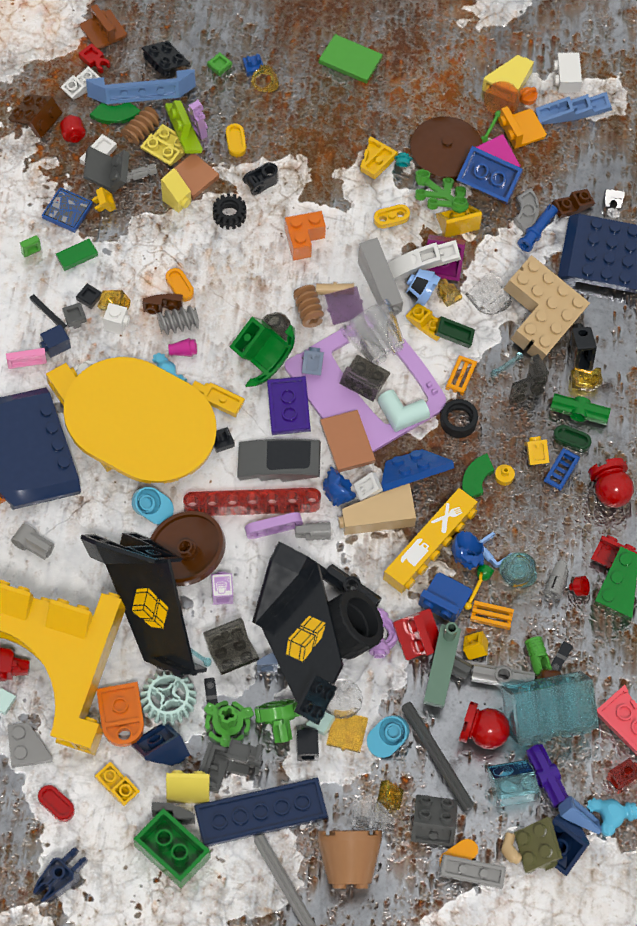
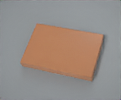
M358 410L320 419L323 433L339 473L375 463L376 460Z

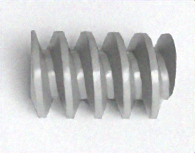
M190 305L187 306V312L181 307L179 313L176 309H173L172 315L168 310L165 311L164 316L161 312L157 313L161 334L164 330L169 335L170 329L175 334L177 327L182 332H184L185 326L191 330L192 324L197 329L199 328L196 308L194 307L193 310Z

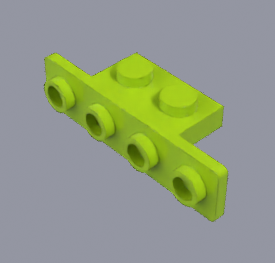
M181 100L166 103L165 109L186 154L202 153L203 149Z

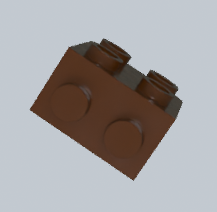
M29 94L12 111L8 119L10 122L28 124L35 136L42 138L63 112L53 97Z

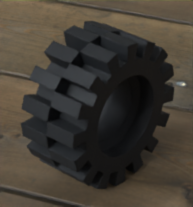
M227 193V197L224 194L221 195V199L217 198L213 204V219L217 225L220 224L221 228L226 226L227 230H229V227H232V230L236 229V225L240 227L241 223L244 224L246 219L245 201H242L240 196L236 198V194H233V197H230V193ZM226 208H233L237 213L225 215L222 211Z

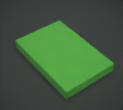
M335 34L319 58V64L367 84L382 60L383 54Z

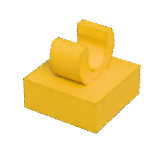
M103 187L97 189V196L92 199L94 203H99L98 206L94 207L95 210L99 212L104 209L109 212L115 210L116 206L112 193Z

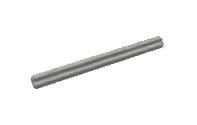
M263 834L257 836L254 839V843L301 925L316 926L266 837Z

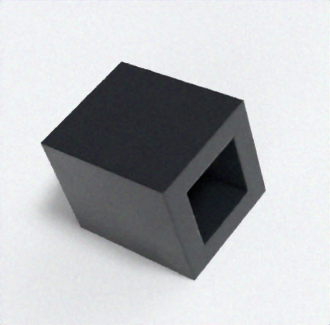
M309 727L297 730V761H318V730H313V728Z

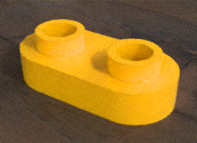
M402 204L379 209L374 214V224L381 229L404 224L409 220L410 210Z

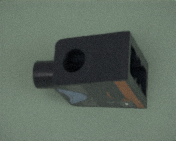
M582 323L574 324L569 342L573 371L593 370L597 346L591 327H584Z

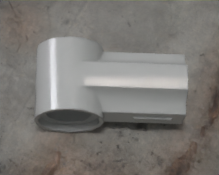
M22 524L11 539L12 543L19 549H27L44 560L51 555L54 548L52 542L38 535L35 529L27 524Z

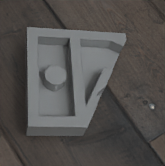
M29 723L7 725L12 768L53 762L52 756Z

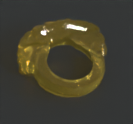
M265 64L260 65L251 78L253 87L261 92H275L279 87V82L273 68L269 65L265 66ZM258 75H270L271 82L266 87L257 86L255 80Z

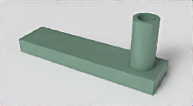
M449 622L447 625L441 624L423 701L424 704L444 708L461 628H458L454 622Z

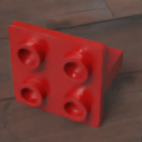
M431 609L422 610L393 622V627L405 660H411L421 655L428 656L434 653L439 631Z

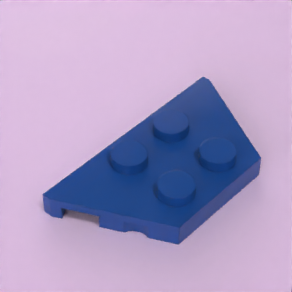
M423 449L412 451L403 456H396L385 463L381 482L383 492L454 469V463L448 458Z

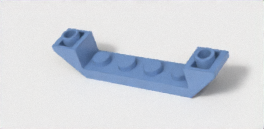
M195 70L176 71L177 78L109 85H105L104 77L86 79L87 95L105 104L180 98L196 87Z

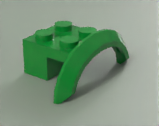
M252 316L230 345V348L242 359L251 361L263 372L256 378H250L245 385L246 387H254L266 382L284 364L295 343L296 331L291 324L285 331L287 334L286 341L262 319Z

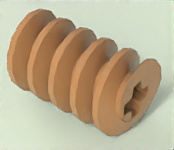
M146 106L144 110L140 111L139 115H136L129 124L125 125L124 129L120 130L121 134L127 141L138 146L140 141H144V136L148 137L150 132L155 130L154 127H159L158 113L152 107Z
M314 285L302 286L293 292V298L296 301L302 325L306 328L316 327L323 322L321 318L324 316V312L321 311L322 306L319 304L320 299L317 298L318 293L315 291L316 287Z

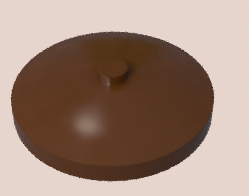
M449 116L435 117L423 122L414 131L410 142V155L415 166L419 170L429 171L431 178L441 181L446 177L457 180L471 147H477L483 144L477 130L466 121Z
M185 511L167 518L155 529L150 539L182 558L181 562H171L176 586L192 585L208 577L220 564L226 546L225 535L217 521L210 515L199 511Z

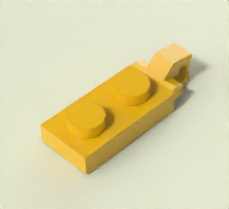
M194 381L192 384L205 396L211 406L235 418L245 403L244 398L211 382L210 384L205 383L203 385Z

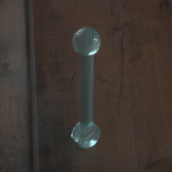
M518 352L514 358L499 368L492 370L490 374L493 377L496 376L501 370L516 360H521L523 354Z
M190 648L191 653L202 660L204 666H211L212 661L210 658H204Z

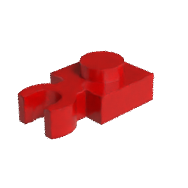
M92 43L78 53L79 58L90 68L95 65L97 71L101 74L103 73V67L101 66L105 65L107 68H110V62L104 58V53Z

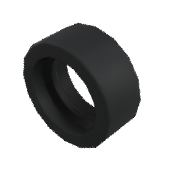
M454 399L443 407L440 418L441 427L445 433L452 437L465 438L476 429L478 412L469 401ZM461 410L469 414L471 421L464 427H457L448 421V415L452 411Z

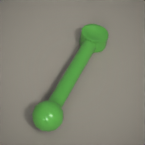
M500 110L495 112V118L485 136L481 137L483 143L488 141V136L500 116Z

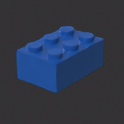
M472 146L457 177V182L508 205L521 178L523 169Z

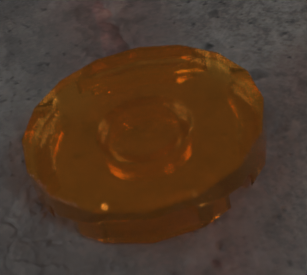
M499 81L487 89L484 95V104L493 116H495L496 111H501V108L507 106L513 115L518 110L521 96L513 84Z

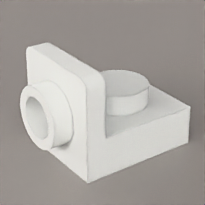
M374 472L369 473L354 484L356 496L360 501L383 491L377 474Z

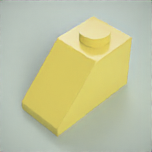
M173 168L161 179L162 201L179 213L183 208L186 209L190 205L191 191L177 170Z

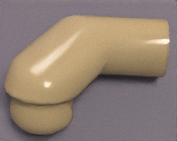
M505 833L501 852L507 861L518 864L522 860V855L513 846L515 835Z

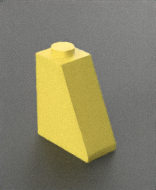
M519 55L515 56L485 76L482 90L515 104L520 91L524 88L532 73L534 62Z

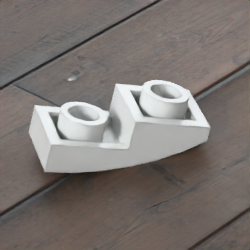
M88 66L77 77L73 75L61 86V89L74 100L87 92L86 79L100 78V76Z

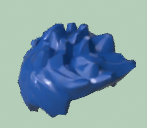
M330 467V471L327 472L328 476L323 482V491H326L325 495L333 503V506L339 507V505L353 500L356 497V493L351 491L352 483H350V480L344 479L338 470Z
M461 531L458 533L451 546L455 563L459 562L464 565V568L469 570L477 567L478 564L484 565L483 543H480L471 532Z

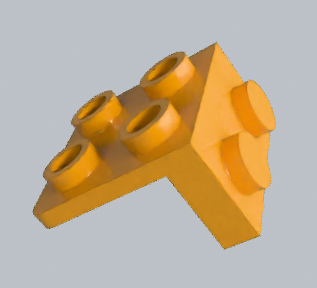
M508 106L501 108L498 120L514 149L546 138V132L532 109L512 115Z

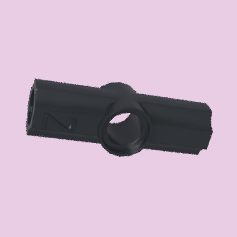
M333 564L329 565L327 568L328 572L323 579L325 582L341 593L347 591V587L354 586L358 592L368 596L376 605V608L378 607L382 597L361 584L359 578L348 575Z

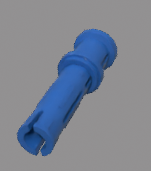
M549 204L535 224L527 228L524 237L520 238L517 242L520 249L530 252L533 249L534 243L541 239L542 231L558 212L554 205L551 206Z

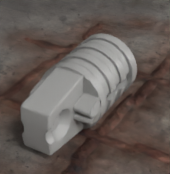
M330 522L305 523L306 525L295 526L296 538H306V540L310 541L331 540Z

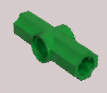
M554 393L550 410L570 415V418L577 422L588 420L607 425L611 408L593 404L585 397L571 398Z

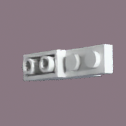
M456 240L439 245L436 242L401 255L390 261L388 265L396 282L409 278L411 274L416 275L419 269L427 270L461 260Z

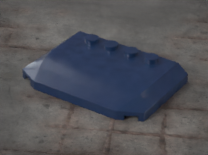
M45 387L0 397V497L4 498L14 510L80 494L79 477L49 390Z

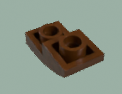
M588 189L571 192L569 197L555 199L551 205L558 209L557 215L560 219L594 206L595 201Z
M159 294L146 297L142 301L143 312L157 314L158 312L162 313L163 308L171 311L173 309L180 310L183 307V295Z

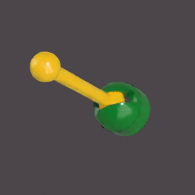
M485 564L479 565L476 574L479 580L464 606L466 610L472 608L473 599L482 581L489 580L494 573V570Z

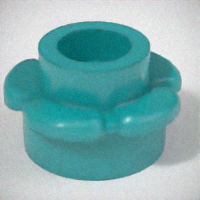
M404 152L398 153L394 157L398 167H409L412 161V157Z

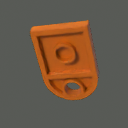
M138 682L97 689L101 725L105 738L111 744L118 747H127L136 743L144 732V718ZM122 731L130 732V737L122 740L119 738V734Z

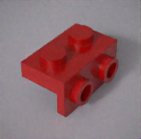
M602 535L591 561L610 569L620 547L636 554L637 551L635 547L629 544L624 546L618 543V540L610 535L606 537Z

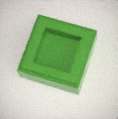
M219 52L207 62V66L218 76H221L232 67V62Z
M37 235L20 242L21 253L24 257L41 251L40 239Z

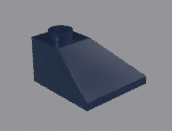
M168 723L164 726L163 724L158 725L143 734L136 743L131 745L146 761L169 766L180 764L186 757L190 756L181 735Z
M559 813L552 821L562 859L557 861L558 864L555 868L567 876L590 843L581 826L562 818Z

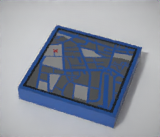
M60 187L43 212L42 219L75 233L92 208L93 201Z

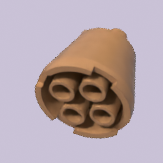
M368 830L329 831V835H326V831H317V841L328 884H332L333 889H346V884H354V888L359 889L368 888V884L372 883L382 841V830H373V834H370Z

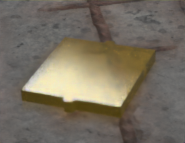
M335 710V720L331 725L326 745L340 748L342 751L349 750L360 753L368 718L354 715L353 712L349 714Z

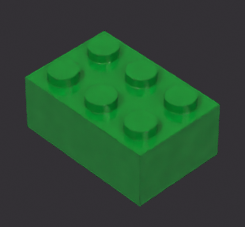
M164 808L133 838L134 846L181 889L211 858L210 850Z

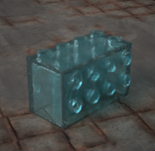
M582 671L501 686L505 716L510 724V737L517 744L522 746L530 745L532 741L536 740L546 742L553 740V737L557 736L567 738L573 736V733L578 732L588 734L592 733L593 729L599 728L593 679Z

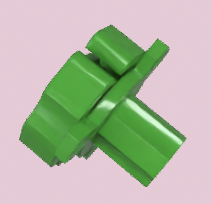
M295 699L270 701L254 708L256 723L264 722L265 724H271L274 743L293 740L290 720L301 715L294 712L297 706Z
M226 700L215 705L208 703L205 706L204 711L207 714L205 731L209 732L210 741L216 745L229 748L231 737L241 731L244 722L246 726L244 735L241 734L237 738H233L234 740L241 741V743L244 742V736H248L250 733V718L254 716L251 707L244 708L236 701L232 702L230 706ZM211 721L214 731H216V733L221 735L222 737H217L212 731H210Z

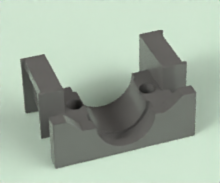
M231 737L226 757L229 760L227 773L248 777L249 769L255 768L254 775H259L263 758V744H258L257 747L243 744L239 740H234Z

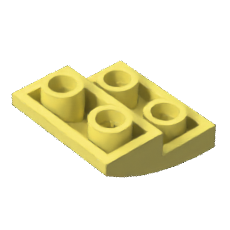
M163 124L154 135L150 134L140 147L169 166L175 164L185 154L176 132Z
M179 770L166 773L167 803L202 804L209 802V774H205L203 771H194L191 774Z

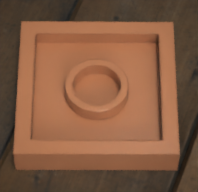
M195 153L189 155L174 168L190 189L191 199L193 200L219 179V173Z

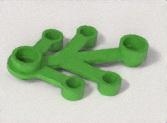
M424 169L416 171V183L420 186L426 185L433 191L417 189L415 191V199L423 201L426 197H429L427 207L431 210L437 209L438 206L450 207L457 213L468 210L469 204L465 198V187L457 186L455 188L456 197H453L451 195V188L454 185L452 178L446 177L443 179L442 186L444 189H442L430 180L429 171Z

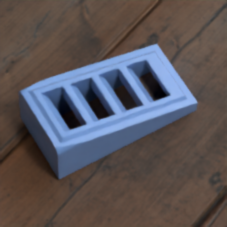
M568 796L559 804V813L562 818L598 835L602 832L600 820L572 796Z

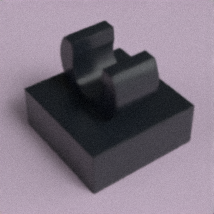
M228 427L216 431L214 444L216 453L235 447Z

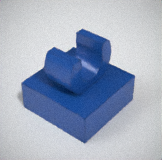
M259 54L243 58V65L247 76L264 73L263 62Z

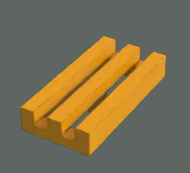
M459 355L445 389H451L454 393L459 392L460 395L464 396L477 361ZM463 361L465 362L456 384L453 385L452 382ZM471 364V368L461 388L459 387V385L463 379V376L466 372L468 365Z
M474 600L470 621L510 630L514 609ZM475 614L488 616L489 618H494V619L497 618V619H501V620H506L507 623H505V622H500V621H496V620H492V619H487V618H483V617H478V616H475Z

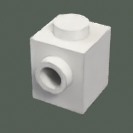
M109 303L103 317L104 330L123 335L125 327H128L130 322L127 307Z

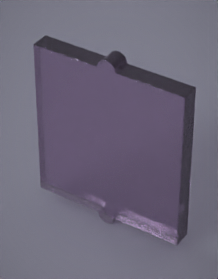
M357 286L325 295L328 305L327 312H330L333 325L365 317L362 306L363 300L360 299Z

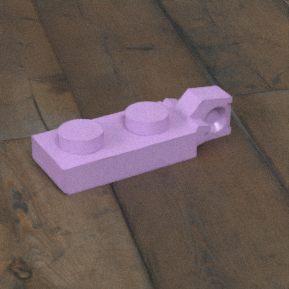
M197 99L191 105L189 104L187 109L194 131L203 140L208 137L206 131L208 126L204 121L206 119L202 112L204 108Z

